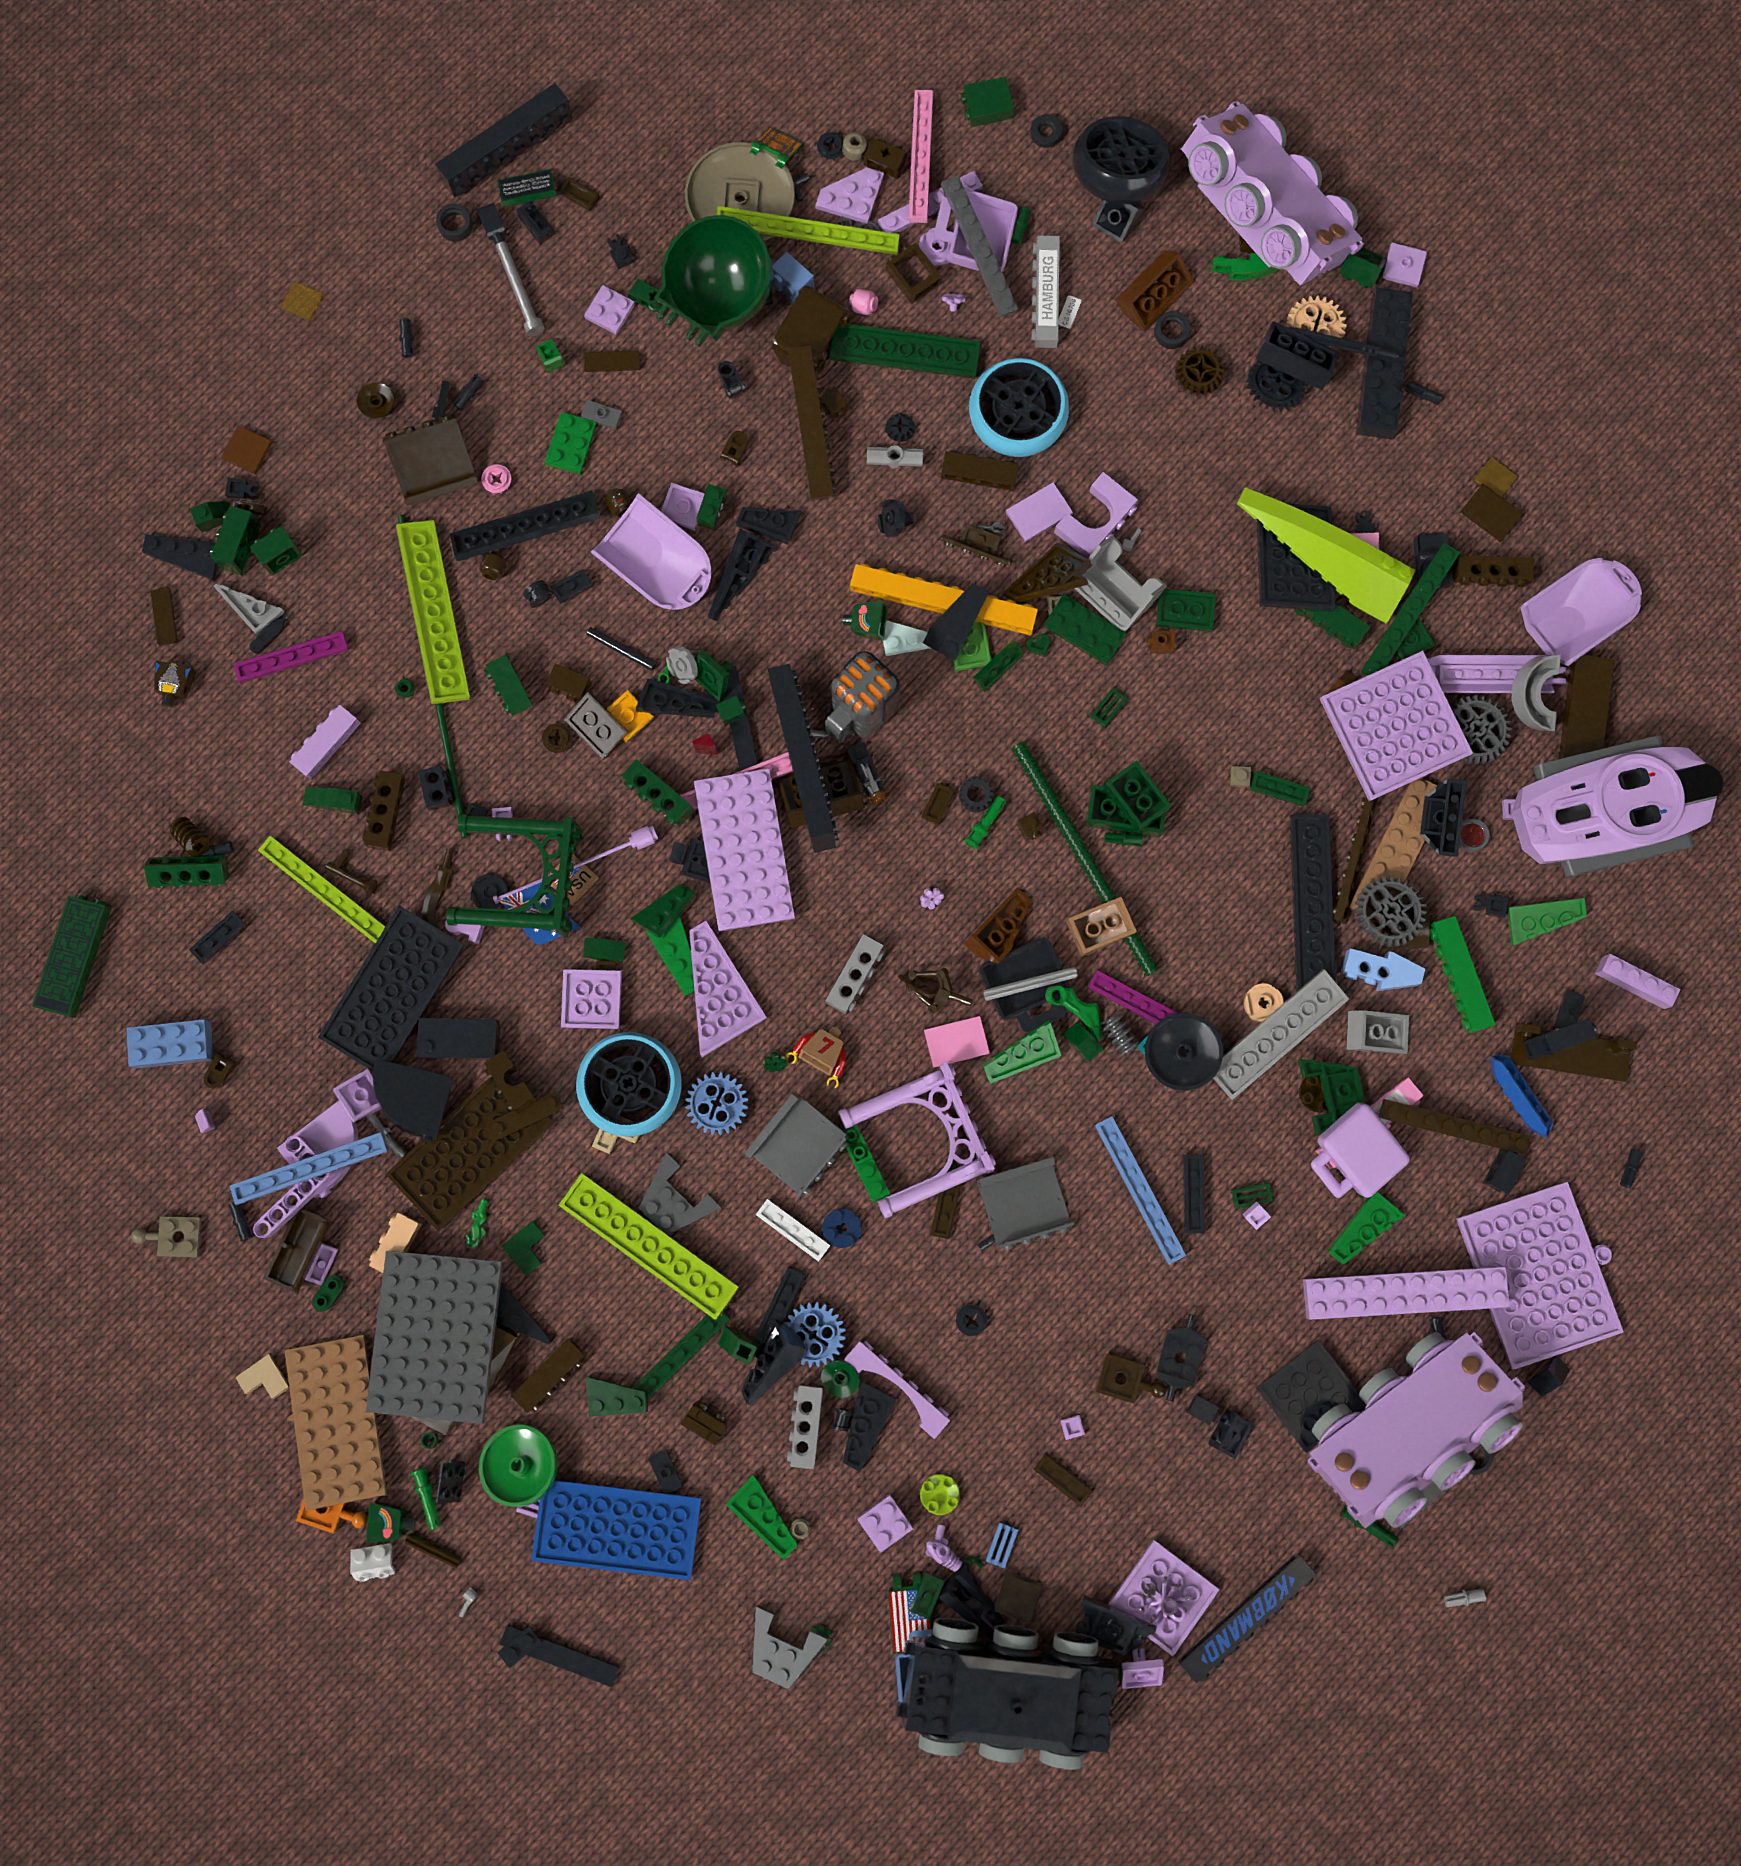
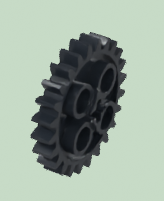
M1259 360L1256 364H1253L1246 380L1248 382L1247 389H1251L1249 395H1255L1254 401L1260 400L1259 406L1266 404L1265 409L1271 406L1273 411L1277 407L1280 412L1283 411L1284 407L1287 410L1291 406L1295 408L1297 403L1301 402L1307 388L1305 382L1272 366L1263 364Z

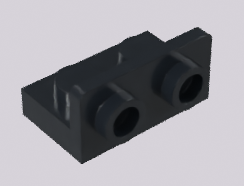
M1226 1409L1220 1417L1215 1431L1211 1434L1208 1445L1236 1459L1254 1424Z

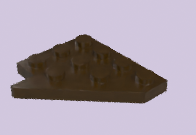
M1056 543L1008 587L1004 594L1010 600L1021 603L1086 586L1089 583L1082 575L1093 565L1089 559Z

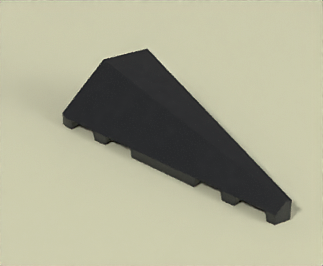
M739 529L708 618L717 621V616L723 609L729 607L728 603L734 596H738L756 575L755 572L761 565H765L766 559L772 552H776L778 547L745 530Z
M964 1562L944 1582L938 1598L965 1620L976 1624L979 1631L993 1640L995 1626L1003 1625L1004 1619L999 1612L993 1611L995 1605L988 1594L984 1595L978 1585L980 1581L977 1577H973L968 1569L970 1565Z

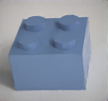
M786 252L773 265L772 285L778 292L782 291L788 301L793 304L804 286L814 288V277Z

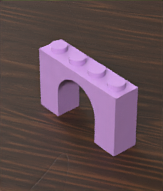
M1104 472L1091 485L1090 493L1107 506L1110 512V521L1101 528L1092 529L1085 527L1067 513L1057 524L1054 531L1056 535L1087 559L1099 544L1113 535L1112 533L1115 529L1119 530L1124 525L1126 516H1131L1137 509L1136 503L1138 499Z

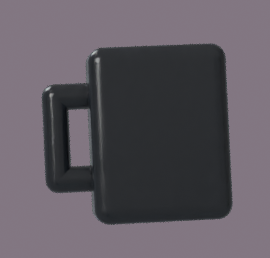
M1043 937L1010 951L998 964L991 961L985 962L979 968V975L985 988L990 989L1060 971L1063 968L1049 939ZM1068 980L991 999L1001 1020L1007 1021L1017 1017L1022 1030L1029 1032L1048 1020L1052 1022L1066 1014L1065 1006L1062 1004H1051L1052 1009L1032 1018H1029L1027 1011L1048 1002L1045 993L1050 986L1070 988V983ZM1055 990L1052 994L1055 1001L1060 997L1058 990Z

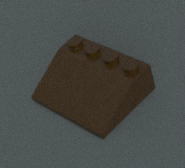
M844 753L819 760L833 817L863 809L862 793L849 754ZM793 772L778 777L777 781L791 829L806 825Z

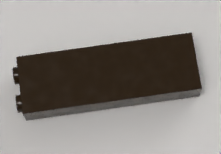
M1583 655L1570 664L1558 759L1604 749L1614 668L1613 659Z

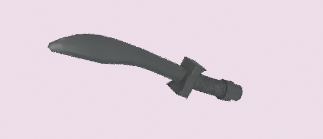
M374 1113L366 1115L377 1131L383 1133L386 1143L395 1151L394 1153L397 1156L403 1158L408 1154L390 1135L394 1133L391 1128H385Z

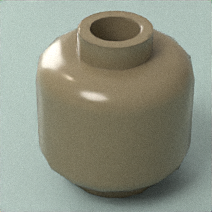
M853 132L844 138L842 147L844 156L852 161L860 160L864 156L866 140L863 135Z

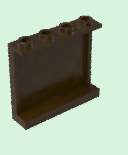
M450 414L441 416L439 417L440 420L435 422L428 420L422 422V426L416 428L409 426L404 428V432L401 433L393 431L385 434L386 437L383 438V444H385L404 495L406 506L478 484V479L455 415L450 416Z

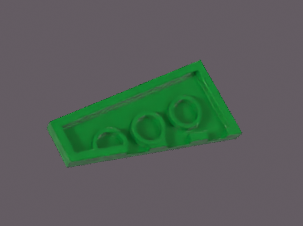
M1376 1192L1373 1196L1367 1198L1326 1252L1344 1265L1363 1250V1247L1370 1242L1372 1243L1377 1239V1236L1387 1231L1405 1215L1381 1194Z
M753 1474L726 1505L771 1549L785 1560L798 1544Z

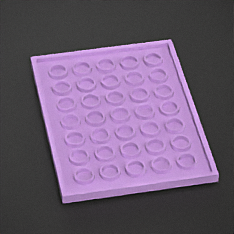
M1568 1182L1456 1218L1474 1268L1506 1267L1510 1307L1489 1308L1511 1370L1623 1333Z

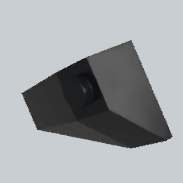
M972 583L931 625L923 644L956 660L990 591Z
M774 1319L762 1339L765 1342L761 1352L757 1351L755 1356L757 1358L754 1369H750L741 1390L747 1405H751L791 1370L806 1351L800 1336L777 1319Z

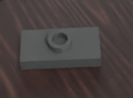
M586 400L581 418L596 421L599 425L616 430L622 416V411Z

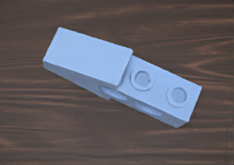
M1354 949L1346 951L1341 970L1342 974H1346V978L1357 980V978L1364 979L1365 983L1371 985L1378 983L1376 991L1418 986L1422 984L1425 969L1394 952L1389 951L1383 958ZM1361 963H1364V964L1367 965V967H1368V971H1367V972H1362V971H1361V969H1360V964H1361ZM1379 968L1386 971L1385 978L1379 975Z

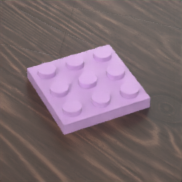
M563 970L561 1027L620 1029L622 971Z

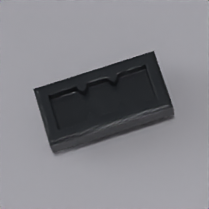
M1565 990L1554 1027L1561 1028L1576 1023L1585 996Z
M667 1449L648 1458L663 1493L668 1494L683 1487Z

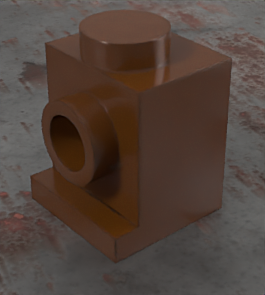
M1175 630L1151 631L1150 636H1147V648H1150V654H1173L1175 650ZM1158 639H1164V642L1160 643Z

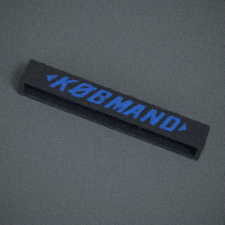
M1295 1553L1178 1660L1179 1664L1196 1683L1198 1681L1203 1682L1210 1675L1209 1671L1214 1667H1220L1228 1654L1232 1655L1239 1649L1238 1645L1242 1641H1248L1254 1635L1253 1631L1258 1627L1262 1628L1269 1622L1268 1618L1273 1613H1279L1284 1608L1283 1604L1287 1600L1291 1601L1299 1594L1298 1590L1303 1586L1307 1587L1310 1585L1316 1574L1301 1556Z

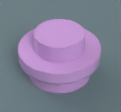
M1597 1245L1593 1248L1598 1264H1607L1611 1260L1612 1252L1609 1247Z

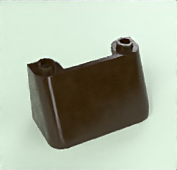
M804 286L772 342V348L779 362L791 367L788 348L811 345V350H815L816 361L813 362L814 369H818V373L822 372L825 368L822 354L838 326L843 328L849 325L852 317L851 312L814 288Z

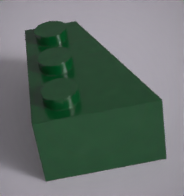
M506 654L485 664L487 668L484 671L489 680H494L496 685L493 688L497 696H502L505 701L502 703V706L507 714L511 713L513 716L533 706Z

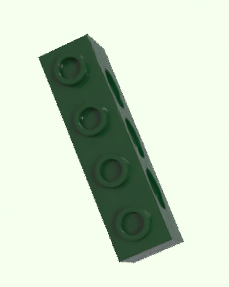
M637 759L621 775L625 780L623 784L631 791L635 789L638 792L637 796L642 801L646 802L648 800L652 804L650 807L658 814L662 812L665 815L664 819L672 826L676 824L678 827H681L695 811L686 800ZM647 780L644 786H639L641 781ZM655 792H661L657 798H653ZM674 803L672 809H666L668 804Z
M226 855L148 858L144 865L148 887L220 886L225 884L229 877Z

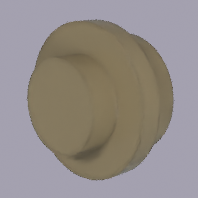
M796 1519L790 1528L792 1536L796 1539L806 1538L810 1533L809 1523L805 1519Z

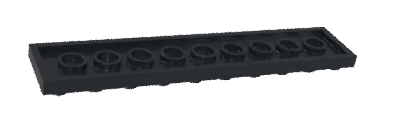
M1329 814L1290 815L1296 992L1323 969L1336 983Z

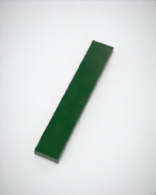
M722 1311L717 1320L707 1314L633 1388L646 1391L647 1400H649L731 1318L724 1311Z

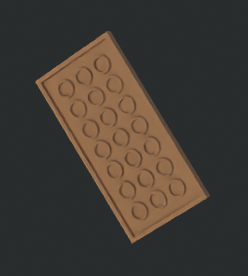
M365 1335L285 1350L305 1510L387 1495L376 1413L366 1412L370 1369Z

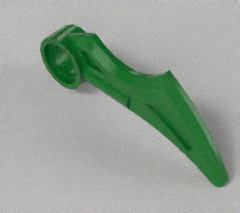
M1050 986L1045 993L1048 1003L1065 1006L1078 1016L1090 1029L1095 1039L1100 1041L1101 1017L1097 1003L1087 1004L1080 1001L1072 988ZM1055 990H1058L1060 993L1057 1001L1052 997Z

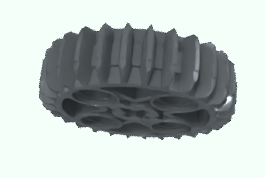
M1477 695L1473 696L1472 699L1467 696L1464 700L1461 698L1457 703L1455 702L1451 705L1453 714L1469 746L1473 744L1479 751V753H1473L1460 760L1462 762L1467 759V765L1474 761V765H1478L1480 762L1483 765L1487 763V760L1492 762L1494 758H1498L1500 753L1505 751L1504 747L1509 744L1506 740H1509L1511 735L1507 733L1512 728L1506 726L1511 721H1505L1508 714L1502 715L1503 707L1500 709L1496 708L1498 702L1493 705L1490 704L1491 698L1485 702L1484 696L1479 701ZM1472 708H1479L1485 712L1478 716ZM1460 712L1467 716L1466 720L1460 717ZM1487 715L1493 718L1492 723L1487 720ZM1495 725L1498 726L1499 730L1498 738L1490 730ZM1479 728L1476 733H1475V732L1472 733V732H1473V729ZM1488 741L1491 744V748H1487L1484 742Z
M1384 876L1381 878V883L1377 878L1373 881L1374 885L1369 882L1367 884L1368 889L1364 887L1361 890L1364 894L1360 893L1357 896L1361 901L1357 900L1354 903L1359 906V908L1354 909V912L1359 913L1354 919H1360L1361 921L1357 924V927H1364L1361 933L1368 932L1366 939L1371 936L1374 937L1372 943L1380 940V946L1384 945L1385 942H1387V947H1390L1392 942L1395 947L1399 946L1400 942L1402 945L1406 944V938L1409 941L1413 940L1412 934L1417 936L1419 932L1416 929L1421 930L1423 926L1420 923L1426 920L1421 917L1427 911L1421 910L1426 904H1420L1419 902L1424 898L1423 896L1417 897L1420 890L1413 891L1414 884L1409 887L1406 886L1408 880L1400 883V877L1393 881V876H1390L1387 881ZM1386 888L1398 889L1401 893L1393 898ZM1379 892L1382 895V900H1377L1374 893ZM1402 896L1409 899V905L1402 903ZM1369 901L1376 911L1367 917L1366 906ZM1413 906L1414 917L1411 922L1405 911ZM1389 909L1393 910L1391 914L1387 913ZM1371 918L1378 920V927H1374L1371 924ZM1398 923H1403L1406 930H1399ZM1387 925L1394 935H1385L1378 931Z

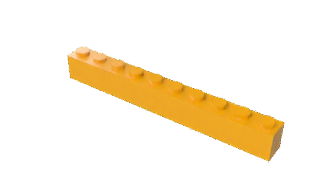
M855 564L850 582V591L941 614L964 592L956 586H951L950 588L943 586L940 582L930 583L920 577L910 578L904 573H890L884 568L877 570L867 564ZM988 595L975 622H982L986 625L1031 636L1038 609L1029 604L1019 605L1013 600L1003 601L999 600L996 596Z

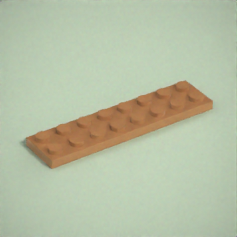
M1423 778L1408 784L1349 906L1350 910L1354 911L1355 908H1359L1354 903L1357 900L1361 901L1357 896L1360 893L1364 894L1361 890L1364 887L1368 889L1367 884L1369 882L1374 885L1373 881L1378 878L1381 883V878L1384 876L1387 881L1390 876H1393V881L1400 877V883L1406 880L1425 841L1420 835L1424 796L1436 788L1437 785ZM1386 888L1393 898L1400 892L1398 889ZM1375 892V898L1382 900V895L1379 892ZM1369 901L1366 906L1367 917L1376 911ZM1371 918L1372 921L1379 924L1377 919Z

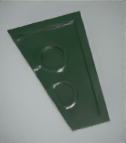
M678 884L630 919L634 924L660 938L695 897V894L692 890Z
M589 1376L586 1377L589 1417L648 1412L646 1391L598 1380Z

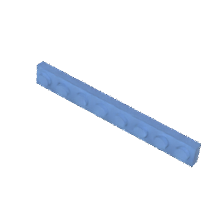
M1111 1116L1094 1125L1167 1264L1170 1265L1185 1257V1252L1113 1117Z
M380 1132L230 1186L235 1205H239L388 1152L383 1133Z

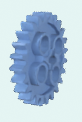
M712 1072L711 1078H708L705 1074L704 1081L698 1078L699 1085L692 1084L695 1090L688 1091L691 1098L685 1099L687 1102H690V1105L685 1108L691 1110L687 1116H694L691 1123L698 1122L697 1129L699 1130L703 1126L704 1133H707L710 1129L711 1135H714L716 1130H718L719 1135H722V1130L724 1129L727 1133H730L729 1127L736 1130L735 1123L742 1124L739 1118L740 1116L746 1117V1114L742 1111L748 1109L747 1106L743 1105L748 1099L742 1097L746 1094V1091H740L743 1085L739 1084L736 1086L737 1079L735 1078L730 1081L729 1074L723 1078L722 1072H720L718 1077ZM715 1086L717 1093L714 1096H708V1087ZM725 1088L724 1093L720 1098V1103L722 1104V1106H717L713 1119L709 1120V1117L714 1109V1105L712 1104V1102L718 1100L721 1089ZM731 1093L735 1096V1100L733 1103L727 1104L724 1098L727 1094ZM702 1104L709 1105L708 1113L701 1114L699 1107ZM721 1111L727 1113V1119L723 1122L717 1120V1114Z
M816 1302L813 1308L812 1303H808L807 1309L804 1305H800L801 1311L794 1309L795 1316L788 1315L791 1322H784V1324L796 1334L799 1331L805 1334L803 1344L806 1351L801 1357V1365H805L807 1361L809 1362V1367H812L814 1362H816L817 1367H820L821 1361L827 1365V1358L834 1361L835 1357L833 1354H841L837 1348L845 1346L840 1342L846 1339L845 1336L841 1335L846 1329L840 1328L844 1321L838 1322L837 1319L840 1314L833 1315L834 1308L827 1311V1304L820 1308L819 1302ZM810 1315L815 1316L817 1319L815 1326L808 1324V1317ZM800 1324H804L810 1331L817 1330L816 1335L828 1342L829 1345H824L818 1338L812 1339V1334L803 1329ZM826 1327L831 1328L833 1331L830 1338H826L823 1334V1330ZM814 1343L819 1344L821 1347L819 1354L812 1352V1345Z

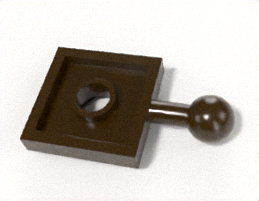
M1106 1353L1095 1392L1134 1404L1138 1389L1151 1392L1155 1398H1162L1166 1394V1387L1160 1382L1150 1384L1141 1381L1145 1365ZM1123 1373L1126 1380L1123 1384L1116 1383V1374Z

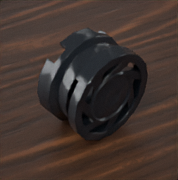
M544 580L534 582L523 592V596L526 600H529L531 608L543 605L553 595L552 591L548 590Z

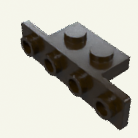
M969 523L965 526L961 540L945 534L940 538L946 546L954 547L955 545L961 547V551L971 554L974 552L979 554V558L987 561L990 558L1002 567L1010 566L1013 561L996 554L1001 535Z

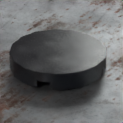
M485 874L474 881L470 894L472 901L478 908L501 909L504 905L500 901L495 904L493 897H499L510 891L508 884L503 878L494 874Z

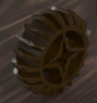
M1203 346L1200 347V350L1193 347L1192 351L1186 350L1185 354H1181L1180 360H1177L1175 379L1179 380L1178 386L1184 385L1183 391L1190 390V395L1196 392L1198 397L1200 392H1202L1205 397L1208 392L1212 394L1214 389L1219 388V383L1223 382L1224 378L1222 376H1224L1225 370L1222 369H1224V363H1220L1221 357L1216 358V352L1210 353V348L1204 351ZM1198 360V362H1197L1196 364H1191L1190 366H1186V365L1189 364L1190 362ZM1213 377L1210 381L1202 383L1203 379Z

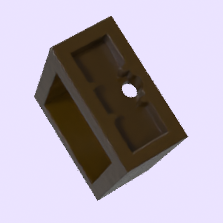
M917 243L906 246L900 254L891 256L886 262V272L911 304L941 285V274ZM913 255H916L930 276L911 288L896 267Z

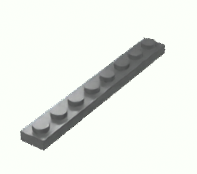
M959 175L942 181L943 191L999 317L1017 312L1018 307Z

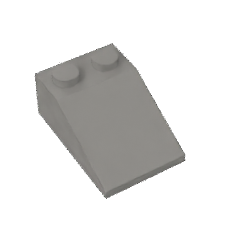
M1348 1011L1347 1050L1407 1054L1409 1015L1372 1011Z

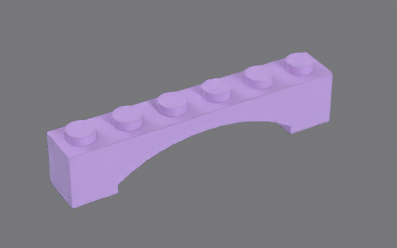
M859 1341L844 1360L854 1366L858 1372L861 1370L871 1371L888 1378L898 1385L909 1396L918 1410L921 1418L919 1426L935 1439L949 1423L950 1420L947 1418L949 1414L942 1407L937 1409L933 1406L934 1400L926 1393L922 1396L917 1392L919 1387L911 1380L907 1383L902 1378L904 1374L896 1367L892 1370L887 1365L889 1361L881 1354L876 1356L872 1352L874 1348L868 1342L864 1341L862 1343Z

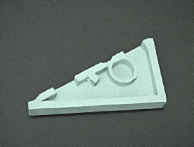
M886 621L883 641L885 656L929 649L930 647L923 644L928 632Z

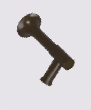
M342 850L335 864L328 862L325 869L360 886L366 892L365 896L369 898L375 892L378 881H364L343 869L342 866L348 856H350V853Z

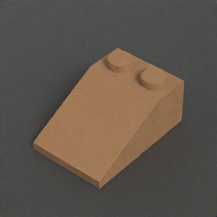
M1122 897L1075 915L1066 921L1081 957L1137 932Z

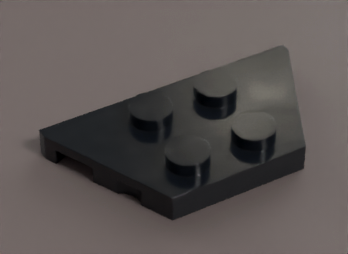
M1084 1595L1082 1599L1085 1612L1084 1620L1087 1627L1086 1635L1097 1639L1098 1645L1126 1656L1134 1647L1139 1646L1147 1636L1153 1635L1156 1632L1157 1626L1088 1596Z

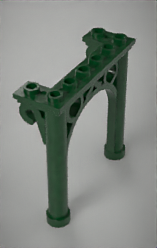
M460 813L458 816L459 832L518 835L533 841L542 855L544 870L542 882L537 893L525 905L511 910L449 906L446 916L448 926L463 924L532 928L557 932L564 938H568V934L572 931V921L566 916V910L570 908L568 891L572 889L570 873L574 870L572 854L575 853L576 845H578V841L582 838V829L572 817L562 821L470 816L467 813ZM532 834L548 836L540 843ZM557 840L559 842L558 851L553 855L548 854L545 850L546 846L550 841ZM560 858L559 870L554 869L553 863L549 862V859L557 860ZM558 880L557 893L551 889H546L547 886L551 887V884ZM546 894L552 895V906L548 909H542L539 902L540 899ZM534 906H536L537 909L541 912V913H525V912H527L528 910H530L531 908H533Z

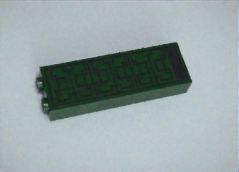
M76 894V897L68 896L32 1007L76 1019L111 912V908L105 906L106 902L94 899V902L87 901V897Z

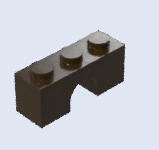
M504 1050L484 1062L487 1068L484 1072L490 1080L494 1079L497 1083L494 1087L500 1096L504 1094L507 1099L504 1103L509 1111L514 1110L518 1115L537 1102L524 1081L516 1086L508 1085V1078L517 1069Z

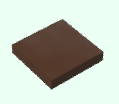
M237 426L221 459L256 475L272 442Z

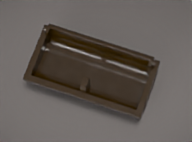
M301 1208L291 1218L263 1279L298 1295L332 1221L310 1210Z

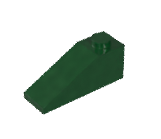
M306 787L302 805L359 815L362 796L356 791Z

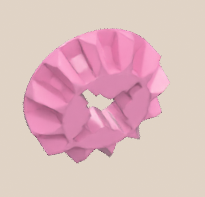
M491 465L482 474V484L487 491L493 494H502L503 491L508 490L511 483V474L502 465ZM492 476H494V477H496V478H498L499 476H501V477H500L501 483H498V482L493 483L494 480H493Z

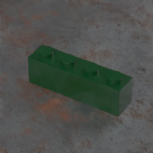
M1336 603L1334 611L1295 609L1299 616H1305L1310 620L1311 624L1321 627L1326 631L1327 635L1332 638L1336 637L1343 646L1353 650L1370 628L1369 625Z

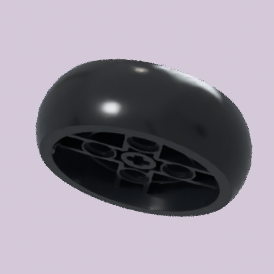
M1111 116L1093 122L1080 134L1073 149V167L1081 185L1095 197L1111 203L1134 204L1147 200L1162 188L1170 172L1171 156L1163 136L1151 125L1131 117Z

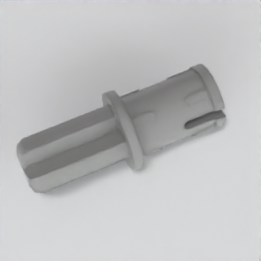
M1482 1588L1470 1591L1462 1590L1459 1593L1444 1596L1446 1607L1468 1606L1470 1603L1486 1601L1485 1592Z

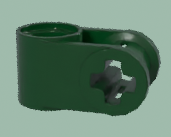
M641 279L636 280L627 294L632 301L653 312H658L663 306L654 298L659 290Z

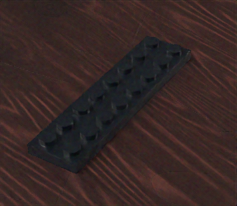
M588 491L449 534L454 556L458 562L550 533H556L586 522H592L601 517L593 491Z

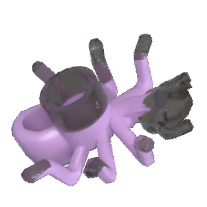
M1164 1576L1162 1582V1594H1159L1158 1584L1152 1578L1150 1580L1155 1584V1587L1151 1583H1146L1150 1590L1143 1587V1591L1147 1596L1140 1592V1595L1145 1599H1156V1601L1146 1603L1145 1606L1140 1607V1611L1160 1604L1153 1612L1149 1623L1152 1624L1156 1615L1162 1610L1165 1632L1169 1631L1167 1615L1177 1622L1183 1621L1186 1617L1185 1608L1176 1601L1193 1600L1192 1596L1171 1597L1175 1590L1181 1587L1182 1584L1180 1582L1173 1586L1166 1596L1167 1576Z

